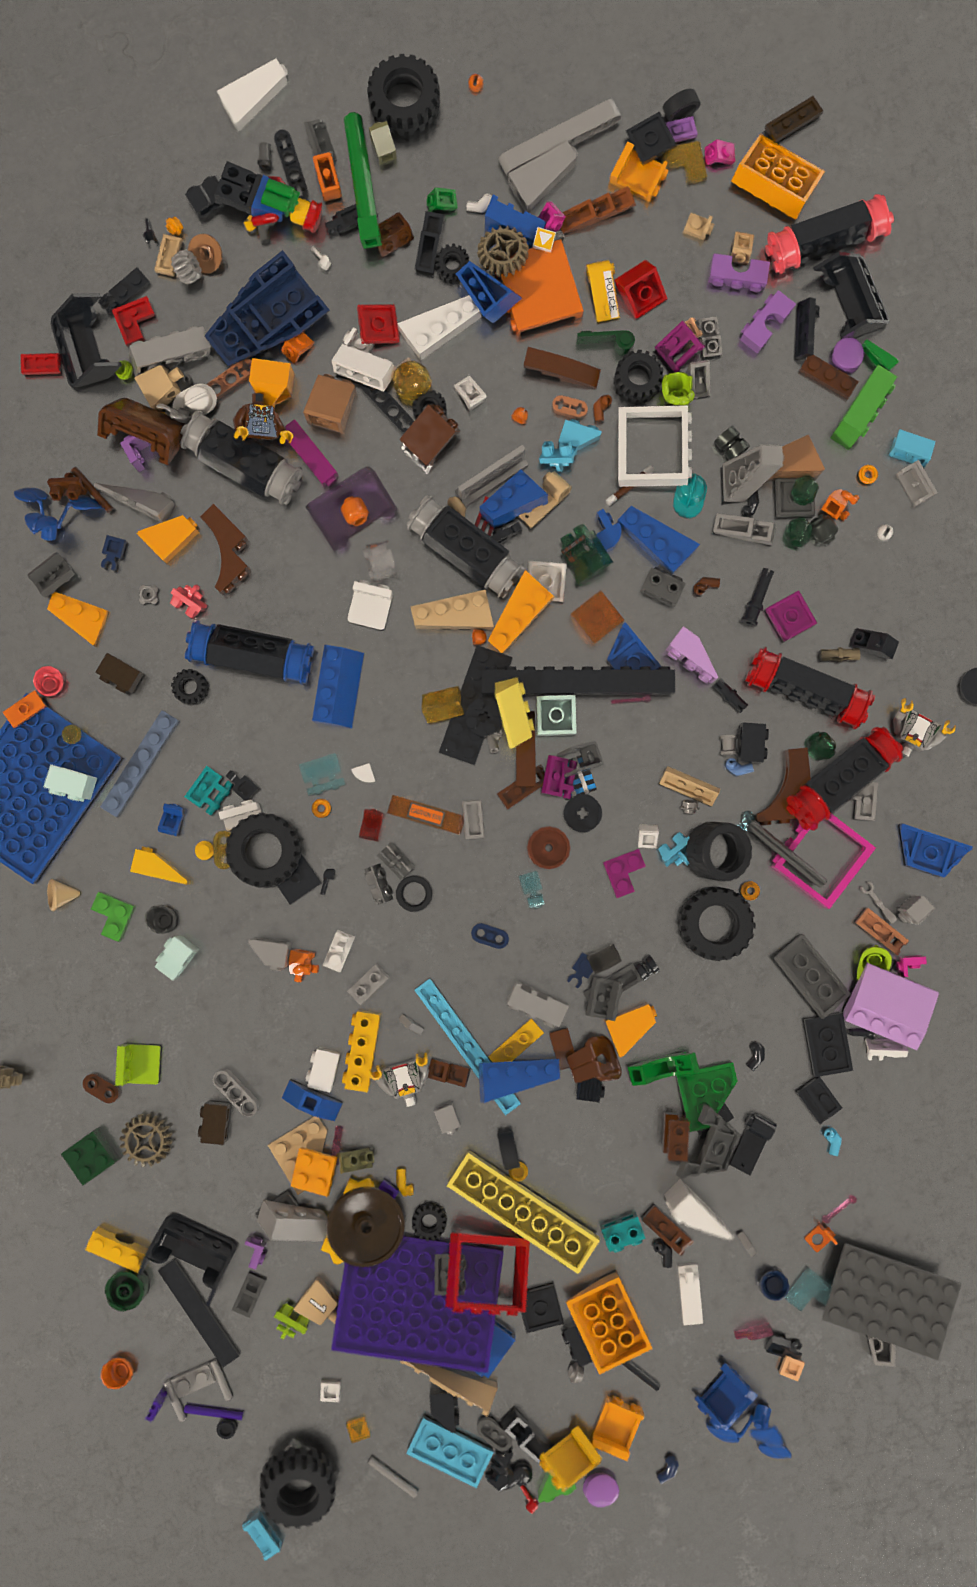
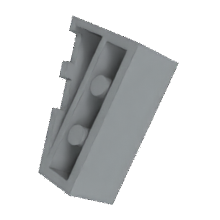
M517 980L506 1001L509 1008L517 1012L521 1010L527 1013L526 1016L537 1020V1018L544 1020L543 1024L551 1028L555 1026L560 1027L569 1007L568 1004Z
M263 1200L257 1221L270 1240L324 1241L328 1217L320 1209Z

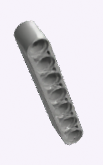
M613 99L606 100L502 153L498 157V161L508 177V173L568 140L570 146L575 145L616 124L622 116Z

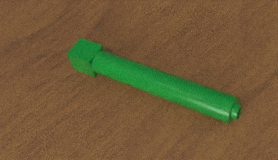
M350 112L344 117V126L358 215L359 235L363 249L382 246L377 220L363 119L360 114Z

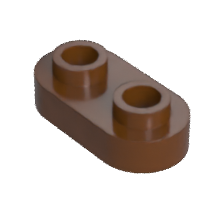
M97 1073L89 1074L83 1080L84 1090L105 1103H113L120 1096L119 1087ZM91 1080L95 1082V1087L90 1086L89 1082ZM107 1090L111 1091V1097L106 1095Z

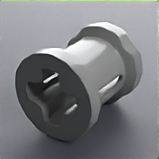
M721 735L720 738L723 743L721 755H737L736 739L738 735Z

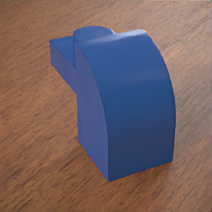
M604 509L596 513V518L603 531L593 535L591 538L599 556L614 549L621 537L620 522L612 525L613 519L610 513H606Z

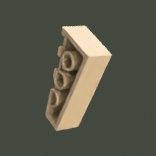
M486 590L410 606L416 629H494Z

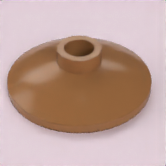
M199 234L192 238L188 251H191L196 256L202 269L201 272L206 274L215 272L222 262V250L218 241L208 234Z

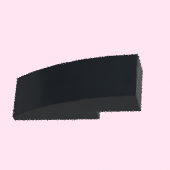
M425 211L415 270L434 273L435 257H437L436 254L440 247L445 215Z
M513 1409L501 1421L503 1430L538 1464L540 1462V1455L552 1448L547 1440L516 1409Z

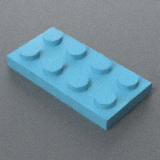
M423 1416L406 1454L477 1488L494 1450L458 1432L451 1433L442 1424Z

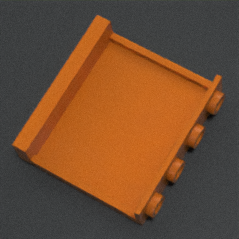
M561 239L553 242L551 253L530 248L526 264L521 266L520 271L515 270L514 275L508 273L507 277L504 274L499 276L503 285L522 297L520 301L507 311V314L511 313L512 320H510L512 331H516L518 337L521 336V332L572 316L575 319L583 317L584 310Z

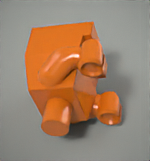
M835 490L829 495L822 510L836 520L839 517L842 520H846L850 515L848 511H844L848 501L854 505L858 502L859 496L852 495L846 490Z
M301 949L290 950L289 969L291 974H295V982H302V977L310 975L311 972L318 973L319 966L311 964L312 958L315 957V952Z

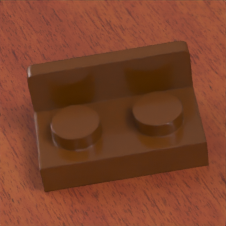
M400 212L379 224L382 246L377 247L382 257L414 239L409 223Z

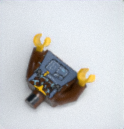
M252 394V404L243 405L233 418L236 431L234 438L242 437L243 440L246 438L273 440L278 438L279 435L281 444H284L286 439L291 443L293 439V434L286 430L274 406L264 405V394Z

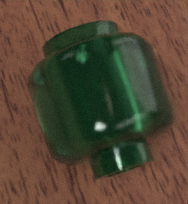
M811 476L797 478L791 490L794 502L802 506L814 502L819 485Z
M802 517L791 520L785 535L788 543L793 547H802L808 544L812 534V525L807 519Z
M815 732L808 739V750L818 760L830 759L835 755L837 743L828 733Z

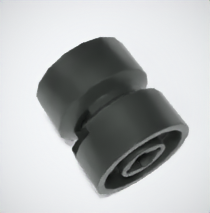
M734 426L729 427L714 441L720 450H725L724 455L729 460L743 454L750 447L744 438L739 437L740 433Z

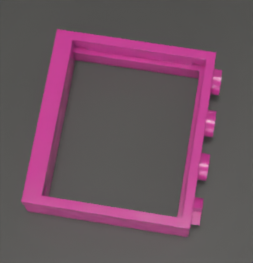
M833 814L828 820L863 846V848L825 897L821 896L782 866L786 860L778 853L774 856L772 860L774 863L771 865L772 868L825 909L832 907L876 849V847ZM799 824L795 829L797 833L793 838L789 837L784 845L794 851L810 829L805 830Z

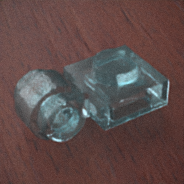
M534 871L518 876L523 894H531L527 898L530 909L542 908V905H545L542 893L538 894L536 892L542 889L538 872Z

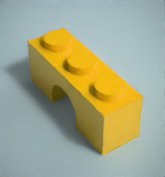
M101 1227L93 1231L85 1249L86 1251L136 1273L139 1272L143 1257L148 1248L135 1242L133 1244L123 1243L115 1238L116 1234Z

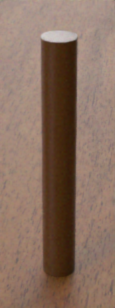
M77 467L72 468L71 473L75 477L81 478L82 485L107 513L111 512L113 507Z

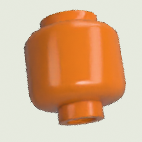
M350 496L344 500L341 506V512L348 524L359 526L366 522L369 511L361 498Z

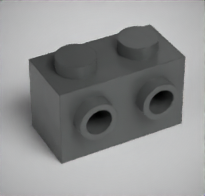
M651 567L640 591L675 607L686 583L682 582L683 579L679 576L673 575L671 577L665 574V570L659 567H655V569Z

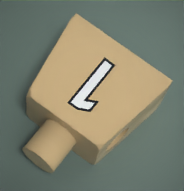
M318 1276L296 1303L293 1310L318 1325H322L326 1318L335 1324L337 1315L335 1307L339 1303V1298L325 1281Z

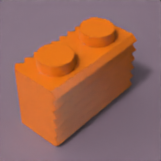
M328 152L314 156L313 161L324 201L341 198V188L331 153Z

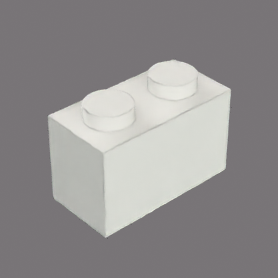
M321 1047L312 1052L310 1062L313 1063L312 1070L307 1072L305 1080L308 1082L307 1087L331 1092L341 1052Z

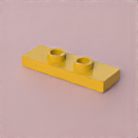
M531 1018L488 1057L492 1062H511L543 1035L544 1032Z

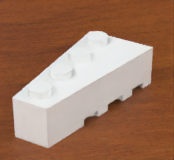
M470 295L397 323L398 331L421 361L481 319L482 313Z

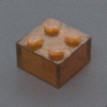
M601 590L570 614L571 620L592 646H595L624 622L623 617Z

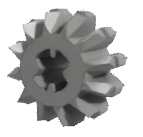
M187 249L181 250L171 257V265L177 278H180L182 283L186 285L192 284L202 276L199 262L191 251Z

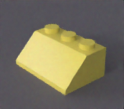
M518 677L495 683V694L510 748H514L532 737V730H535L533 720L528 719L527 713L530 712L528 701L523 700L522 695L525 694L523 682L519 683Z

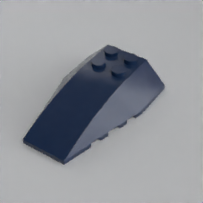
M282 250L251 275L248 283L240 289L237 297L226 307L227 310L222 316H219L206 333L205 338L229 367L300 335L330 310L322 299L314 293L296 270L293 262Z

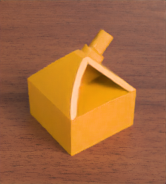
M252 358L249 382L255 393L264 394V405L274 406L275 408V405L291 398L295 378L291 364Z

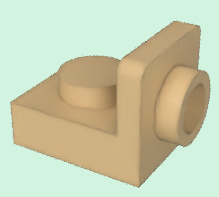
M690 213L683 233L704 241L706 234L710 235L714 224L711 221L713 216L709 215L707 219Z
M735 232L731 253L732 262L748 265L753 247V234Z

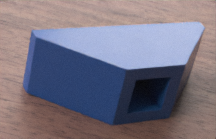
M289 1080L282 1099L295 1108L312 1116L331 1121L336 1120L343 1104Z

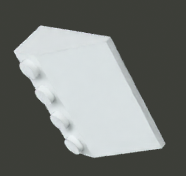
M681 1178L664 1194L667 1199L665 1203L668 1205L669 1211L679 1223L683 1221L687 1226L729 1240L733 1238L723 1221Z

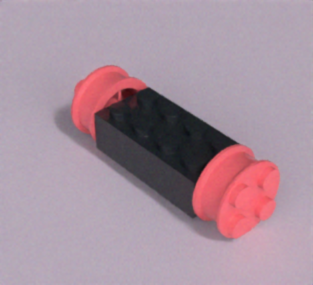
M876 194L871 200L865 201L862 199L853 204L793 224L791 227L786 226L783 228V231L778 233L769 232L767 237L768 245H765V250L768 257H771L774 272L782 274L785 272V269L790 267L799 268L801 263H805L811 258L825 256L833 250H842L847 245L853 243L859 244L865 238L867 241L872 242L880 235L889 236L894 216L888 209L885 196Z

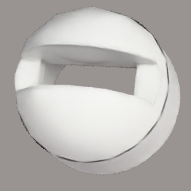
M882 525L877 530L878 538L883 541L889 540L894 533L890 525ZM888 528L889 531H888V533H887V535H886V537H885L883 534H884V532L886 531V529Z

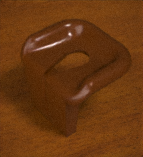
M606 1036L590 1037L586 1041L585 1047L566 1057L575 1083L597 1078L600 1081H614L621 1077V1066L614 1046ZM601 1054L604 1055L606 1064L599 1062L597 1057Z

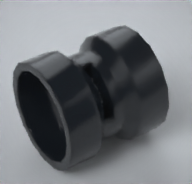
M651 955L647 956L643 962L634 964L643 981L647 980L651 974L660 972Z

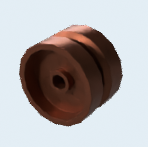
M550 826L540 828L529 838L527 845L528 856L538 867L545 869L557 868L569 857V839L558 828ZM547 844H550V846H552V850H550V852L545 850V846Z

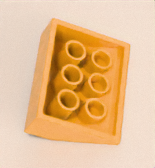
M760 134L740 162L731 182L767 202L770 206L784 212L787 216L797 219L825 171Z
M617 1271L599 1279L566 1301L599 1375L652 1349Z

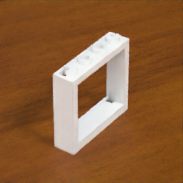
M688 405L619 407V487L688 485V478H692V467H688V460H692V449H688V442H692V430L688 431V424H692V412H688ZM682 417V473L626 474L627 418Z

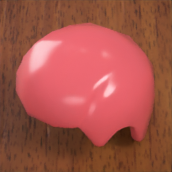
M41 667L35 672L33 678L37 692L43 696H56L62 691L63 677L60 671L54 667Z

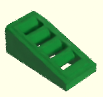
M868 339L862 344L864 354L876 367L879 364L886 370L891 371L900 362Z

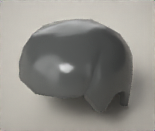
M166 905L152 906L146 912L145 923L147 928L156 934L168 933L176 925L177 917L175 912Z

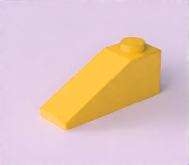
M142 846L141 850L135 849L130 872L186 885L190 884V879L161 855L154 853L153 848Z

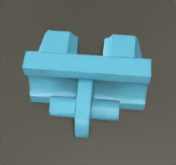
M545 441L542 445V454L539 457L540 464L550 463V466H556L557 472H562L564 466H569V463H573L574 456L577 455V448H572L570 441L560 442L559 449H554L552 441Z
M679 832L672 838L677 845L671 850L667 844H663L658 849L663 863L667 867L673 862L677 866L682 862L686 866L689 865L686 853L689 836L686 838Z

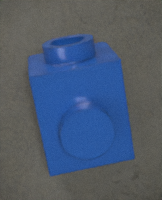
M164 803V812L158 826V832L177 836L184 817L183 808L177 804Z

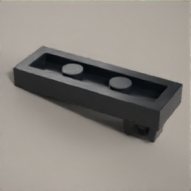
M809 297L797 303L796 359L801 360L814 355L815 319L819 318L820 306L816 305L815 298Z

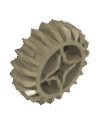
M507 225L505 229L499 226L498 230H495L492 227L491 233L486 231L485 237H481L480 243H478L477 255L479 263L483 265L485 271L489 270L491 275L495 272L498 277L501 274L507 277L508 273L514 275L515 270L520 271L521 266H525L526 259L529 257V246L526 238L523 237L521 232L517 233L516 228L510 230Z
M140 1114L138 1119L133 1117L131 1122L125 1124L127 1128H123L121 1131L126 1136L119 1138V1140L125 1141V1143L120 1145V1148H126L123 1155H130L127 1159L128 1161L134 1158V1165H138L140 1161L142 1167H145L147 1162L150 1167L154 1165V1161L159 1164L161 1158L165 1159L167 1157L165 1152H170L171 1150L167 1145H171L173 1141L167 1138L172 1136V1132L166 1133V1130L170 1127L169 1125L162 1126L165 1122L164 1119L157 1122V1115L152 1120L151 1114H147L145 1118L143 1114ZM147 1125L153 1128L149 1132H145L137 1127ZM157 1132L161 1140L160 1147L158 1146V1143L155 1141V1135ZM132 1134H134V1137L137 1140V1146L135 1148L132 1143ZM151 1134L148 1143L144 1144L141 1147V1145L144 1143L143 1138L148 1137ZM142 1149H148L149 1151H154L155 1154L144 1155L139 1152Z

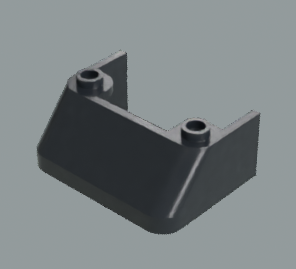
M837 252L813 267L814 271L823 272L822 277L827 285L835 286L848 317V320L845 321V332L841 333L842 338H856L889 323V316L865 259L860 254Z
M72 293L51 317V328L68 384L71 387H82L108 379L122 366L121 362H110L108 359H101L91 326L97 318V313L93 305L101 298L100 293Z
M169 1215L164 1219L145 1253L138 1274L142 1275L149 1261L162 1264L168 1260L170 1255L205 1271L202 1281L205 1286L212 1289L206 1306L209 1307L234 1256L236 1246L233 1241L177 1215Z

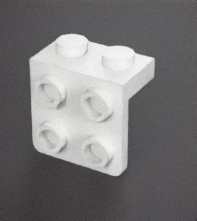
M366 580L354 581V594L348 614V621L383 630L393 597L392 590H389L390 587L378 584V587L372 586L371 582Z

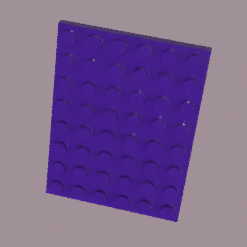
M403 1236L395 1253L378 1265L356 1267L345 1263L331 1351L488 1373L496 1315L489 1314V1310H483L482 1314L470 1313L471 1309H464V1313L452 1312V1308L445 1307L446 1295H435V1254H449L450 1243L432 1240L425 1241V1239ZM461 1245V1254L464 1255L466 1260V1269L464 1270L466 1289L464 1295H458L457 1302L497 1304L504 1251Z

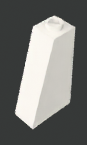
M277 58L217 91L221 103L238 132L288 84L286 78L288 72L284 64H279Z

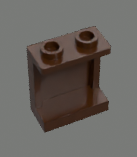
M437 404L428 405L399 439L426 466L433 465L437 460L436 456L453 436L461 431L458 428V423L452 418L448 419L444 415L445 411Z
M665 1113L663 1153H668V1160L688 1161L690 1121L684 1114Z

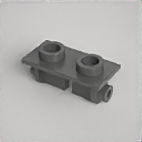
M381 864L364 869L368 885L375 884L376 886L370 889L374 902H377V905L393 900L392 889L386 881V874Z

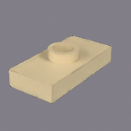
M163 234L155 266L156 273L174 277L175 272L171 265V257L181 251L182 238Z

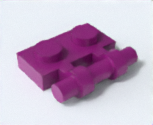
M548 755L541 793L562 797L564 790L563 798L571 799V793L574 792L575 787L573 786L575 775L567 777L566 784H564V775L576 769L577 761L570 760L569 767H567L569 759Z

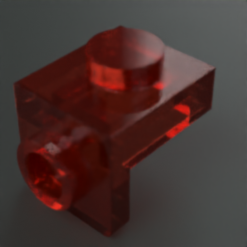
M376 809L364 810L359 838L378 841L383 823L382 812Z

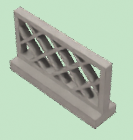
M523 444L455 490V493L465 507L513 477L520 469L523 470L529 466L525 460L526 449Z

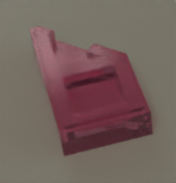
M343 1126L335 1127L332 1156L337 1157V1154L341 1153Z
M764 1323L734 1331L737 1340L747 1337L749 1340H757L773 1336V1331L769 1323Z

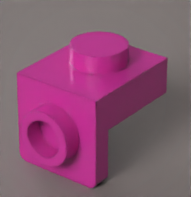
M715 140L705 147L706 165L710 166L715 162L728 165L735 163L734 143Z
M547 202L538 218L546 221L544 229L557 232L562 227V222L566 216L552 202Z

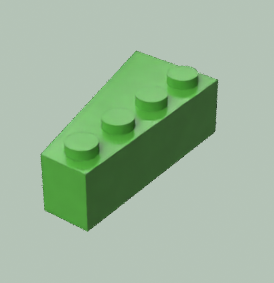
M878 364L830 439L849 450L860 436L864 437L870 428L867 426L868 423H873L879 414L876 410L878 408L881 409L886 403V394L890 395L896 385L893 383L897 376Z

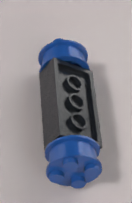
M198 620L192 623L191 632L188 631L186 635L188 648L185 652V659H188L189 662L197 660L204 662L205 665L210 663L215 666L230 667L234 670H244L254 674L283 678L284 681L288 679L296 680L301 685L307 683L308 673H311L313 663L310 662V657L313 656L314 646H311V643H307V645L297 644L295 640L221 624H218L217 627L216 624L211 626L203 625Z

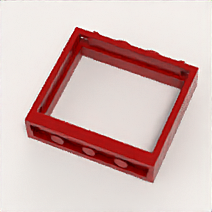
M451 1233L445 1307L452 1308V1312L464 1313V1309H471L470 1313L482 1314L483 1310H489V1314L500 1315L501 1311H507L509 1316H518V1312H526L530 1242L524 1238ZM461 1242L516 1246L512 1305L457 1302Z

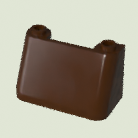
M124 397L103 406L99 411L97 436L107 439L110 433L116 436L119 430L151 443V451H157L160 455L159 462L168 466L181 448L180 442L183 436L181 430L185 423Z

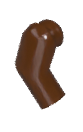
M702 577L694 585L693 590L697 595H702L709 587L719 588L720 578Z

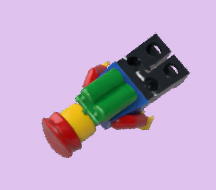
M229 161L226 162L214 194L215 203L220 205L226 204L251 214L247 217L248 221L243 222L248 231H252L260 225L276 223L277 221L282 222L284 215L285 217L290 216L291 222L303 226V230H310L313 234L320 226L322 202L317 203L314 200L310 202L299 198L300 192L296 191L294 187L286 185L281 177H267L256 174Z

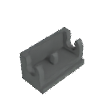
M316 119L304 122L313 155L316 156L329 152L332 155L333 161L337 160L326 124L323 123V120Z

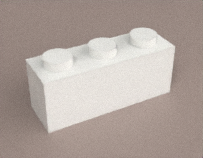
M342 344L331 360L334 373L381 391H385L395 375L393 362L374 356L369 352H363L353 346Z

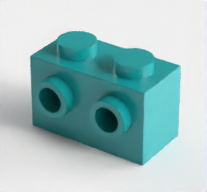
M636 1212L600 1225L609 1252H620L624 1250L625 1246L630 1244L636 1246L646 1239Z

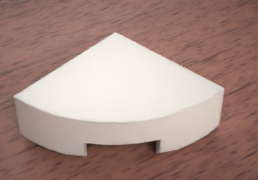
M370 763L351 769L352 773L359 780L368 783L376 782Z

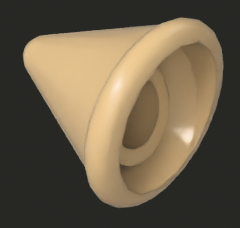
M50 879L48 882L47 897L51 911H56V909L80 895L79 890L57 882L54 879Z

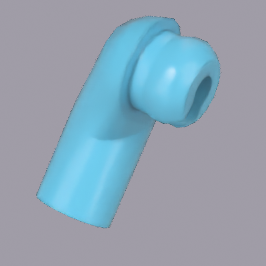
M827 1128L824 1131V1137L831 1144L829 1154L838 1156L842 1138L835 1129Z

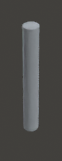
M370 1457L367 1462L370 1466L413 1498L417 1496L418 1490L375 1458Z

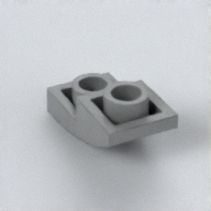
M718 318L698 319V326L703 333L700 336V340L705 345V348L702 350L703 358L722 355Z

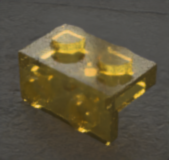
M459 686L422 695V712L428 723L464 715Z

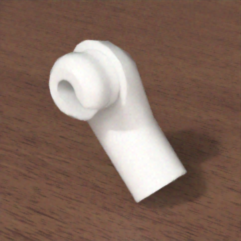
M486 193L478 202L468 201L467 211L484 213L489 206L492 195Z

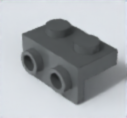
M55 552L27 576L35 584L40 594L46 598L48 595L53 594L62 584L68 582L75 574L60 554Z
M593 977L586 1015L615 1021L619 1011L618 1005L622 995L623 984L615 980Z

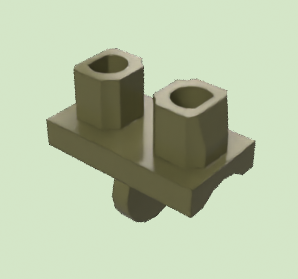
M369 1148L337 1154L340 1161V1174L373 1167L372 1163L375 1161L373 1152Z

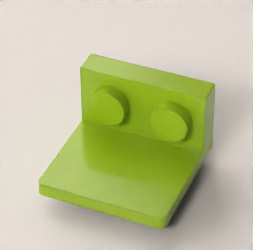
M121 1044L117 1046L115 1086H124L127 1083L157 1085L159 1083L161 1046Z

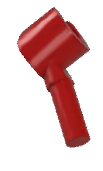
M525 1485L520 1488L529 1501L525 1507L533 1514L538 1509V1501L529 1494Z

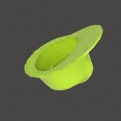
M876 944L864 950L857 969V979L859 980L867 962L889 971L892 963L890 953Z

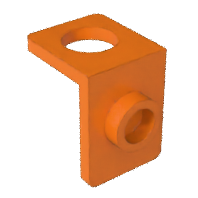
M818 1224L804 1237L815 1252H819L831 1240L835 1245L838 1244L834 1239L835 1233L828 1226L824 1228L821 1224ZM815 1234H821L823 1237V1241L819 1245L812 1242V1237Z

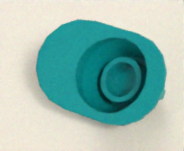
M692 474V478H688V485L676 487L673 506L676 513L683 518L695 517L703 508L707 484L701 476Z

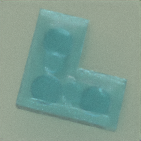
M807 1267L785 1296V1299L800 1311L805 1308L812 1297H815L826 1306L832 1285Z

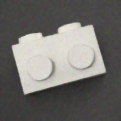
M247 800L241 802L242 806L234 807V805L223 807V811L218 813L220 820H224L226 830L230 831L233 826L236 827L239 824L238 821L248 818V815L262 813L259 802Z

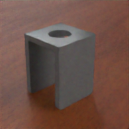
M596 741L573 746L557 754L559 757L580 751L585 767L575 769L565 774V777L584 773L604 764ZM589 751L593 752L594 761L590 760Z

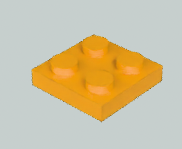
M303 1147L299 1148L291 1187L326 1197L329 1196L338 1157Z

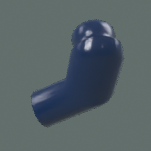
M673 1455L665 1460L667 1463L666 1470L656 1475L660 1484L673 1478L677 1473L679 1462L676 1461Z

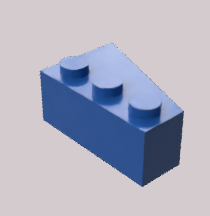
M493 194L485 214V230L491 233L492 227L498 230L499 226L505 229L507 225L510 230L516 228L517 233L521 232L523 237L526 238L529 249L532 248L537 228L544 229L546 221L527 211H524V213L518 212L513 209V204L508 203V205L497 201L498 196Z
M471 261L456 273L483 317L492 323L496 322L522 299L518 294Z
M520 469L479 507L480 514L493 528H496L516 519L517 516L525 512H531L532 509L540 505L548 504V494Z

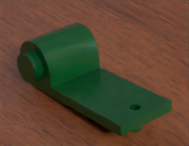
M626 330L580 331V333H577L576 344L614 342L616 353L624 356L625 354L629 355V352L633 350L635 337L632 332Z

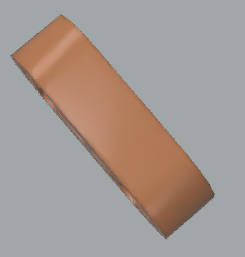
M557 396L552 403V409L556 414L573 419H583L588 411L587 404L584 401L567 396ZM560 401H563V405L568 407H562V409H558V405H556V403L559 404ZM578 406H582L583 411H581L580 414H577L576 410L572 408H578Z

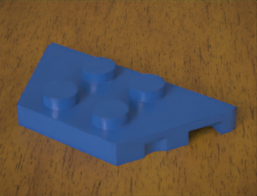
M625 622L611 649L607 662L614 670H620L622 666H630L632 670H639V667L650 666L651 670H659V667H661L659 662Z
M903 823L900 824L906 866L939 877H945L961 861L965 854L973 848V846Z

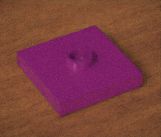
M799 590L765 609L783 642L817 624Z

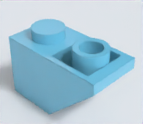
M570 419V421L565 420L558 446L560 442L570 441L572 448H577L578 451L598 441L602 431L593 425H588V427L581 425L579 421Z

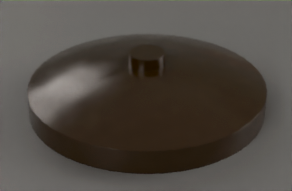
M359 1187L343 1194L332 1206L326 1222V1235L333 1252L345 1263L356 1267L375 1266L391 1257L398 1249L405 1229L404 1216L399 1204L390 1194L375 1187Z

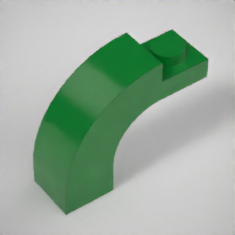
M695 1052L664 1055L628 1067L632 1086L647 1085L670 1076L700 1072Z

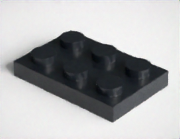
M843 1013L831 1014L824 1019L820 1017L804 1019L814 1077L853 1071Z

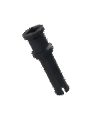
M768 568L762 569L752 600L747 602V611L745 616L741 618L743 623L757 626L759 613L763 611L762 603L774 575L773 570L768 572Z

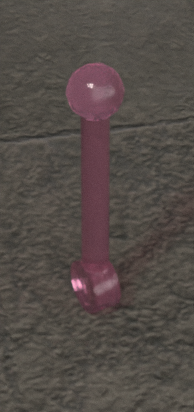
M646 695L643 698L614 699L611 700V703L618 704L645 701L646 703H649L651 701V697L649 695Z
M853 1195L849 1196L847 1202L829 1216H824L823 1222L826 1224L830 1223L831 1219L849 1204L856 1203L857 1198Z

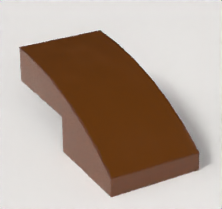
M568 1028L549 1033L556 1059H559L560 1070L570 1068L566 1057L575 1052Z
M431 1059L428 1078L465 1088L471 1068Z

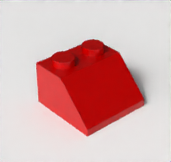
M647 260L642 261L614 279L620 297L636 319L668 299L656 267Z

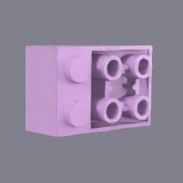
M683 626L666 648L667 655L675 661L678 659L684 663L683 667L688 671H695L699 674L698 678L703 682H710L712 684L717 680L718 675L699 637Z

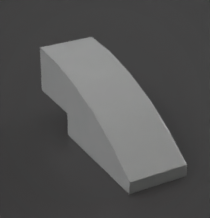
M717 513L713 533L740 540L773 545L776 525L772 522L757 521L754 518Z

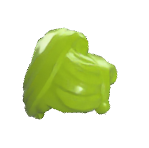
M684 372L665 374L662 380V394L666 403L686 406L691 403L695 397L692 390L693 377Z

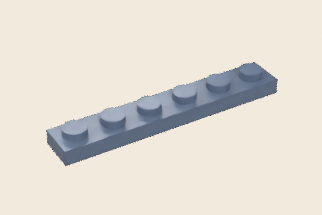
M161 710L100 806L102 809L115 817H119L179 720Z

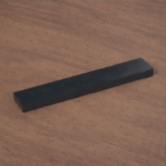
M174 1258L158 1270L159 1274L221 1366L225 1367L240 1356L239 1352L208 1306H206V1303L177 1260Z

